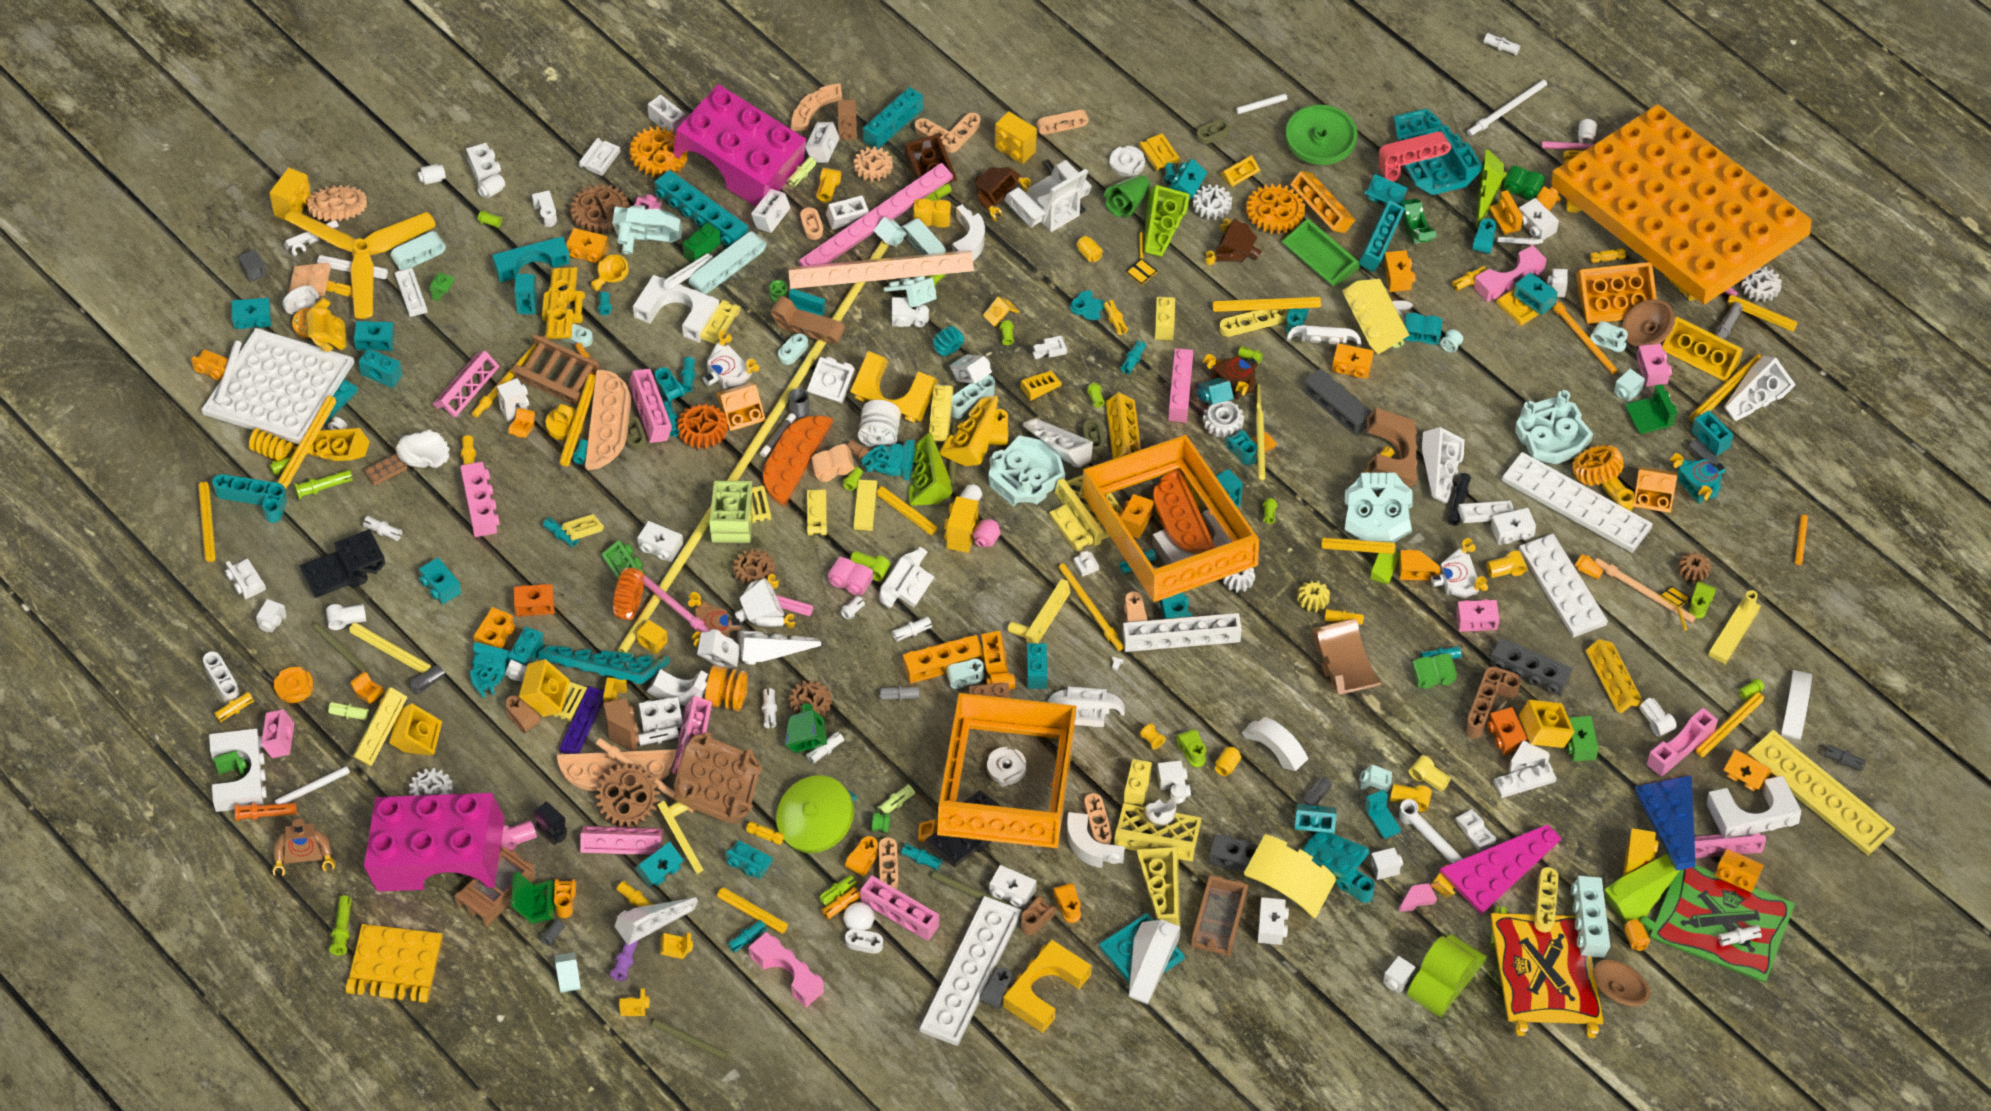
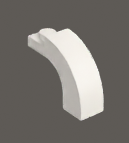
M962 204L956 207V219L968 234L953 243V252L971 250L974 261L984 247L985 225L979 213L973 216L972 212L969 209L967 210Z
M660 669L653 677L646 692L660 700L668 697H678L679 705L686 706L693 696L703 697L707 686L705 679L708 674L701 670L693 679L683 680Z
M1263 717L1260 721H1253L1242 732L1245 739L1259 741L1269 747L1278 758L1283 769L1296 771L1308 760L1305 751L1295 737L1272 719Z
M1068 812L1067 839L1070 848L1079 859L1099 868L1103 867V861L1111 864L1123 863L1125 846L1108 845L1095 841L1087 830L1088 814Z

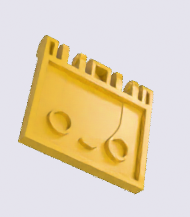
M362 924L350 976L346 984V993L355 994L358 985V995H363L366 983L371 984L370 996L376 997L378 986L381 985L379 997L394 999L397 987H399L398 999L403 1000L406 988H411V1001H416L420 989L419 1002L428 1003L443 940L442 933Z

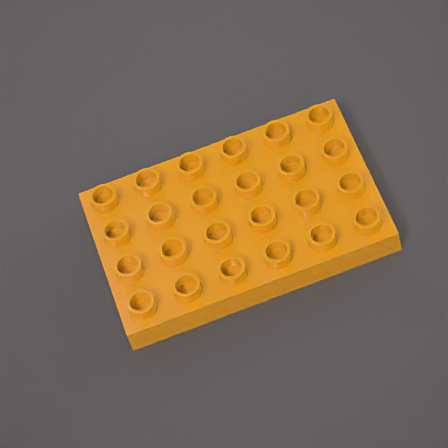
M1658 104L1552 171L1551 187L1641 257L1651 262L1654 267L1703 305L1810 235L1811 218Z

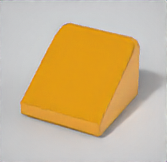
M1264 432L1266 453L1275 449L1277 443L1267 432ZM1255 436L1251 440L1257 445V436Z
M937 819L919 823V842H925L929 836L937 831Z

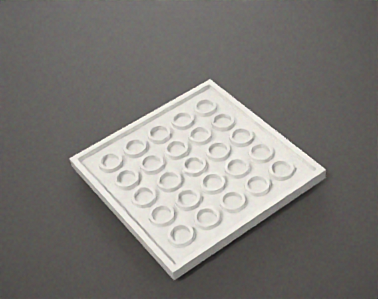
M256 328L238 354L223 402L217 403L215 401L221 384L220 381L202 408L203 415L251 430L258 427L260 432L265 430L267 435L272 433L273 437L279 436L280 439L284 438L286 441L299 444L328 395L333 397L353 366L354 359L353 357L333 351L324 352L320 347Z

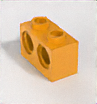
M492 607L474 634V643L478 642L503 649L506 638L515 629L513 615Z

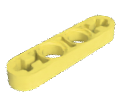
M1288 309L1256 310L1225 318L1220 322L1219 331L1221 335L1231 337L1281 324L1286 321ZM1265 316L1267 320L1260 321L1258 320V317ZM1246 320L1250 322V324L1244 326L1240 322Z
M1549 867L1541 870L1537 886L1534 925L1541 932H1549L1555 922L1558 873ZM1542 890H1549L1552 895H1547ZM1541 905H1548L1550 910L1542 908Z

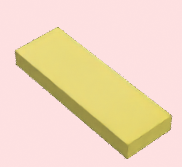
M858 479L854 530L873 531L877 481Z

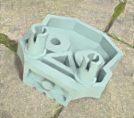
M634 205L629 208L615 207L612 224L616 234H618L617 243L623 244L621 252L624 254H633L634 239L669 243L681 239L682 223L679 218L669 212L660 209L645 210V206Z
M1559 391L1558 397H1552L1537 403L1528 401L1522 407L1520 417L1516 422L1515 433L1520 442L1526 445L1529 455L1538 461L1558 464L1578 457V454L1582 453L1592 441L1593 433L1581 420L1582 414L1575 403L1568 402L1570 398L1568 391Z
M1018 436L1005 451H996L990 457V488L1013 507L1020 502H1029L1037 505L1047 497L1048 492L1055 490L1057 480L1065 479L1060 455L1042 440Z
M1361 473L1357 481L1345 490V505L1348 508L1345 523L1346 533L1358 540L1395 543L1412 532L1409 509L1413 507V491L1402 482L1396 473ZM1374 492H1382V493L1380 494L1379 497H1377ZM1363 508L1368 509L1367 513L1365 514L1361 513V510ZM1395 508L1396 512L1390 513V509Z

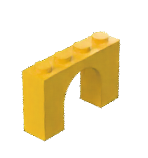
M868 351L850 391L855 395L854 399L863 403L865 400H885L898 406L901 415L905 416V420L912 423L915 420L921 422L933 396L934 385H938L939 381L918 371L909 392L904 397L897 400L886 399L880 391V381L889 361L880 355Z
M1051 940L1048 945L1042 946L1038 957L1028 963L1027 970L1017 976L1015 984L1011 988L1006 989L1003 996V1007L1044 1033L1055 1019V1008L1033 993L1031 989L1032 984L1040 977L1053 975L1080 989L1091 976L1092 965Z

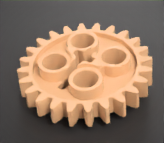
M333 185L332 188L325 187V190L319 189V192H313V195H310L309 199H307L309 214H313V217H318V220L324 218V221L331 219L332 222L335 219L341 221L342 218L349 220L348 217L355 218V214L360 215V211H365L364 208L367 207L365 193L361 192V189L356 190V187L350 188L349 185L346 187L342 185L339 187Z

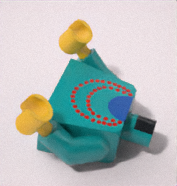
M1675 453L1669 459L1674 462V468L1679 467L1677 474L1678 482L1698 504L1703 500L1715 499L1721 489V475L1725 473V468L1721 463L1712 466L1707 459L1700 461L1684 460L1678 453Z

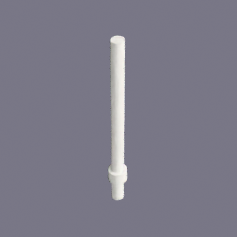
M1545 80L1540 81L1487 118L1477 121L1475 126L1467 130L1468 136L1471 137L1477 132L1488 128L1490 123L1547 86V82Z

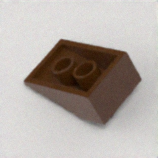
M939 134L905 144L904 155L916 180L942 163L953 175V179L946 184L957 181Z

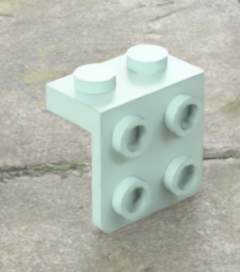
M933 277L900 278V281L889 282V286L884 287V292L906 289L910 307H916L937 299Z

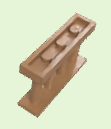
M534 334L533 340L537 347L525 366L521 367L515 364L512 369L515 379L518 378V380L578 407L581 398L579 390L591 371L597 372V370H601L598 361L592 357L586 358L555 344L545 336L540 337ZM544 349L553 353L541 373L536 374L532 372V367ZM559 357L569 360L557 380L552 381L547 378ZM575 364L585 367L573 387L567 388L563 385Z

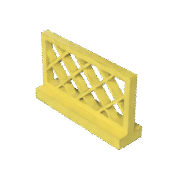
M1083 475L1068 481L1064 478L1057 480L1054 493L1063 505L1066 504L1086 532L1092 536L1094 540L1093 545H1099L1102 539L1110 537L1107 531L1104 532L1100 527L1101 522L1099 519L1090 514V511L1093 512L1091 507L1080 500V498H1084L1082 493ZM1070 486L1081 487L1080 492L1072 490ZM1111 493L1105 495L1118 515L1120 512H1124Z
M1123 803L1115 833L1114 845L1125 846V849L1132 851L1177 847L1178 859L1193 862L1202 820L1201 817L1175 813L1173 820L1176 823L1170 826L1168 824L1162 825L1164 829L1157 831L1153 827L1156 824L1149 822L1145 818V807ZM1126 811L1135 812L1136 816L1129 818L1125 813ZM1141 819L1145 825L1137 827L1134 822ZM1190 822L1195 823L1196 826L1188 829L1184 824ZM1127 825H1130V827H1131L1133 830L1130 831V830H1125V829H1122V828L1125 827V826H1127ZM1181 827L1184 832L1177 835L1173 829ZM1149 828L1153 834L1142 833V831ZM1169 832L1172 838L1162 837L1161 835ZM1186 836H1189L1192 842L1184 841L1181 839Z

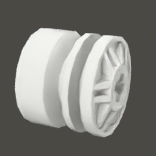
M872 400L865 403L862 407L858 431L860 441L872 448L883 444L885 447L895 444L901 418V411L898 406L885 400Z

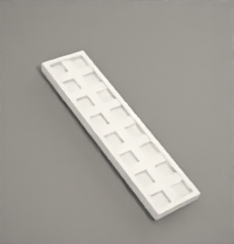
M1523 452L1502 477L1504 483L1631 553L1636 550L1653 525V523Z

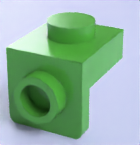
M437 273L430 285L433 300L440 301L444 292L447 293L454 283V277Z
M237 751L214 758L218 775L238 769L240 776H245L243 769L247 768L243 757L239 758Z

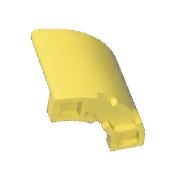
M1265 834L1244 875L1276 889L1301 906L1312 918H1316L1337 878L1324 865L1318 866L1312 862L1313 857L1301 849L1296 852L1286 846L1287 842Z

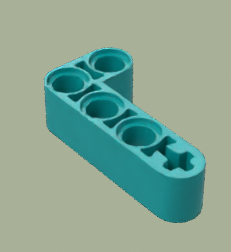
M219 474L213 478L212 484L216 497L224 500L263 505L265 519L270 523H276L282 518L287 503L285 488L282 484Z

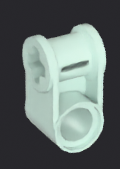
M1600 321L1591 334L1590 339L1596 345L1611 349L1614 352H1622L1626 349L1625 340L1628 333L1623 328Z
M971 659L949 665L946 668V673L951 688L960 689L965 686L981 683L984 680V664L979 659Z

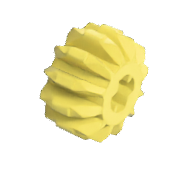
M1310 580L1309 584L1304 582L1302 587H1299L1297 601L1301 603V608L1307 607L1308 612L1311 609L1317 612L1318 609L1324 610L1325 605L1329 604L1330 592L1326 584L1320 585V581L1313 583Z

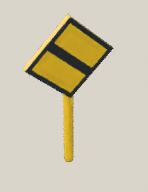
M1140 232V259L1127 269L1125 273L1142 286L1158 271L1143 259V232Z
M1670 586L1658 596L1676 607L1683 630L1686 631L1687 626L1680 607L1692 598L1675 587Z

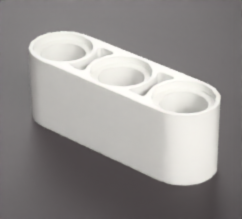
M217 652L206 653L203 657L206 674L223 702L228 704V701H234L240 697L237 683L221 656Z

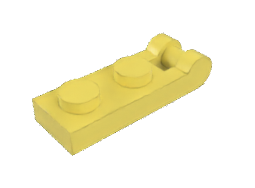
M722 300L700 334L701 339L715 345L717 342H720L718 338L719 332L722 330L727 331L734 318L740 313L741 306L731 305L728 301Z
M807 490L808 536L819 533L827 535L826 490Z
M1066 504L1050 512V518L1076 552L1082 550L1083 546L1094 544L1092 536L1086 532Z

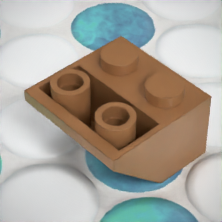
M627 698L603 703L609 740L629 751H637L636 744H639L637 723L634 721L633 706H628Z

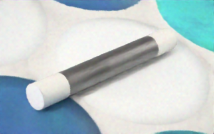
M793 413L788 415L761 450L760 455L762 457H766L784 431L796 419Z

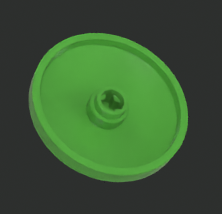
M1329 105L1307 106L1297 111L1289 119L1286 127V143L1291 152L1305 162L1316 165L1335 164L1344 160L1353 152L1357 143V127L1347 113Z

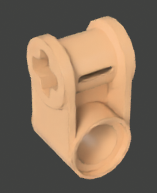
M1138 592L1128 593L1124 605L1126 623L1147 621L1142 595Z

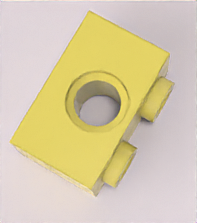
M1157 297L1155 340H1173L1175 298Z
M1132 759L1124 793L1125 804L1144 807L1151 777L1152 762Z

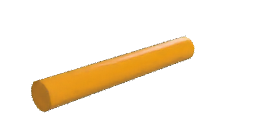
M1807 515L1800 516L1795 556L1796 565H1801L1803 562L1808 521Z

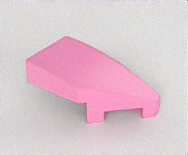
M1430 883L1412 886L1405 895L1398 909L1399 912L1413 911L1417 906L1433 905L1437 898Z

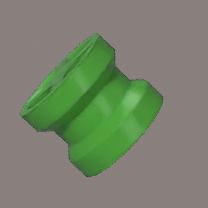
M775 280L770 284V299L776 303L779 296L788 298L786 282Z
M874 812L872 831L877 832L880 830L888 834L891 814L881 815L879 812Z

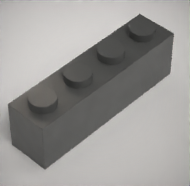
M1319 369L1304 380L1303 392L1352 434L1357 436L1367 428V417L1372 413L1370 408L1359 402L1357 397L1346 391L1328 373Z

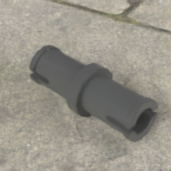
M1830 744L1827 747L1829 751H1825L1824 756L1841 762L1840 764L1843 766L1846 764L1862 771L1864 768L1862 765L1866 764V759L1850 754L1848 750L1843 751Z

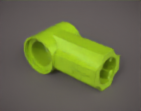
M859 551L853 552L850 559L856 564L864 565L873 570V580L881 581L891 565L890 561L883 556H876L874 558Z

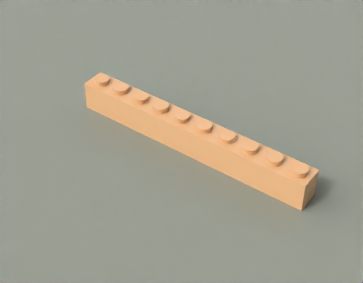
M971 250L790 267V289L974 271L973 256Z

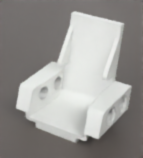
M1064 160L1054 167L1052 175L1029 187L1028 192H1024L1018 187L1007 193L1004 201L1030 228L1041 222L1052 232L1080 215V199L1089 195L1092 187L1085 180L1088 170L1084 169L1078 172L1067 160Z

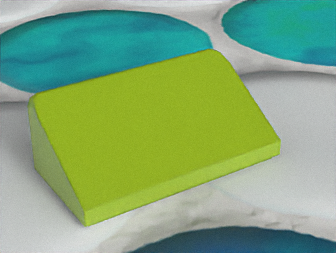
M1396 550L1394 554L1378 553L1370 579L1389 585L1400 553Z

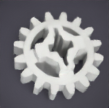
M1211 184L1208 185V188L1202 186L1201 191L1197 190L1196 195L1193 197L1195 212H1200V217L1206 215L1208 220L1210 217L1216 220L1217 216L1223 218V214L1228 215L1232 207V197H1229L1230 192H1225L1224 187L1218 189V185L1214 188Z
M1765 266L1764 269L1759 268L1742 279L1741 288L1744 289V294L1749 293V299L1755 297V301L1762 299L1765 302L1766 298L1772 301L1773 296L1777 297L1778 292L1781 290L1782 280L1778 279L1779 274H1773V269L1768 271Z
M435 768L431 772L424 769V774L417 772L418 778L412 777V783L409 784L410 796L453 794L452 780H449V775H443V770L437 773Z

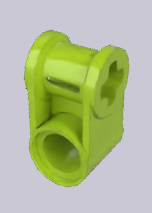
M1697 582L1688 610L1689 613L1696 616V619H1701L1705 616L1715 595L1716 587Z
M1194 728L1176 735L1177 745L1189 764L1196 768L1202 767L1206 761V746L1201 740L1198 731Z

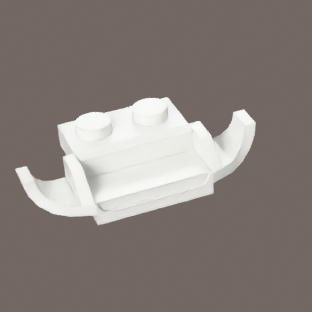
M1302 325L1294 327L1287 337V341H1291L1292 337L1297 336L1301 337V342H1305V340H1310L1312 343L1327 341L1329 344H1339L1341 342L1346 345V340H1353L1357 346H1361L1359 335L1355 331L1346 328Z
M919 547L915 551L902 556L880 587V602L888 609H891L898 597L914 608L933 580L934 576L919 566L922 559L928 553L923 548Z
M1068 686L1067 690L1055 692L1047 701L1048 703L1076 705L1075 725L1104 727L1105 714H1109V709H1116L1121 715L1125 716V705L1120 698L1107 693V689Z

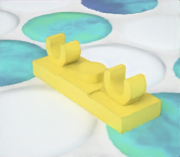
M934 385L929 433L932 434L935 442H945L949 437L953 398L952 386Z

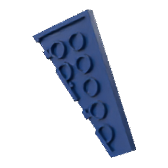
M1692 775L1635 786V794L1675 870L1695 867Z

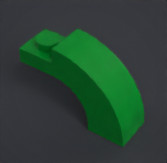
M1415 198L1399 202L1400 206L1405 208L1402 219L1408 236L1414 244L1432 241V238H1437L1436 230L1431 228L1425 219L1420 200Z

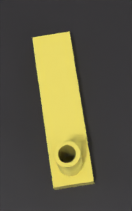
M1060 580L1031 627L1012 621L1008 626V632L1026 638L1027 643H1039L1070 594L1068 581Z
M1750 590L1746 593L1745 598L1743 597L1711 648L1708 656L1724 664L1728 662L1760 611L1761 605L1756 603L1758 595L1755 591Z
M391 687L388 688L384 697L379 700V707L363 735L353 758L367 766H372L407 696Z
M665 801L657 804L696 874L703 871V868L674 818L690 808L681 802H676L668 807Z

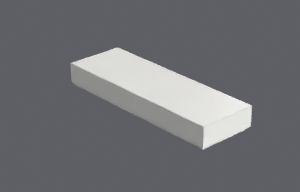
M413 268L395 272L409 317L427 313V307Z
M1511 500L1459 504L1457 508L1463 523L1491 521L1494 515L1515 511Z

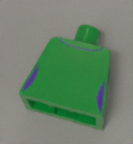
M803 704L801 706V713L792 715L789 718L785 746L794 753L827 745L824 719L813 710L811 704Z

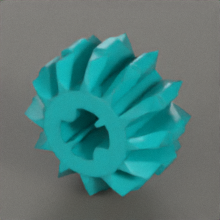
M947 326L936 334L937 336L933 338L932 343L934 349L944 357L950 356L960 349V346L964 344L965 338L958 328Z

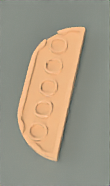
M597 370L585 463L587 471L599 469L614 460L623 449L627 439L631 407L630 391L626 383L617 374L606 370Z
M676 749L621 752L639 766H643L646 771L649 770L650 774L660 781L670 774L676 758ZM608 752L557 755L558 766L564 778L572 785L589 791H597V787H602L598 781L606 780L603 774L610 775L609 768L616 771L617 764L624 768V764L617 759H612L608 756ZM628 778L626 785L633 786L636 778Z

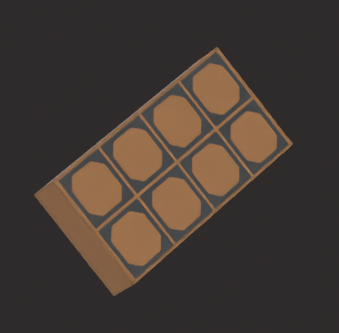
M396 453L364 469V471L375 486L407 470V465L399 459Z

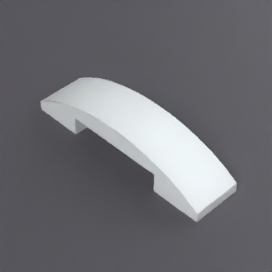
M1796 670L1792 671L1781 736L1801 740L1812 674Z

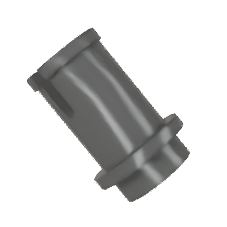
M555 919L546 932H542L541 941L548 946L555 944L557 936L565 928V925L560 920Z

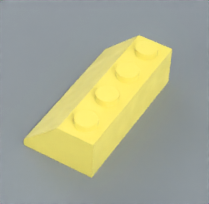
M1380 279L1356 281L1342 290L1369 345L1378 355L1409 336L1400 315Z

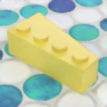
M1177 847L1138 849V862L1156 919L1180 926L1179 859Z

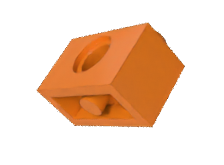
M553 584L514 587L516 617L555 614Z
M1513 708L1490 713L1487 727L1489 732L1493 733L1495 737L1496 747L1501 750L1503 755L1517 752L1523 740L1527 742V737Z

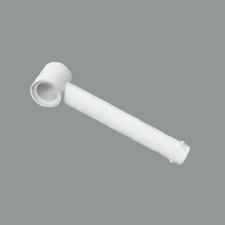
M1407 799L1401 803L1399 819L1402 823L1413 824L1450 863L1453 864L1463 859L1418 813V804L1414 800ZM1405 810H1410L1413 813L1408 814L1405 812Z

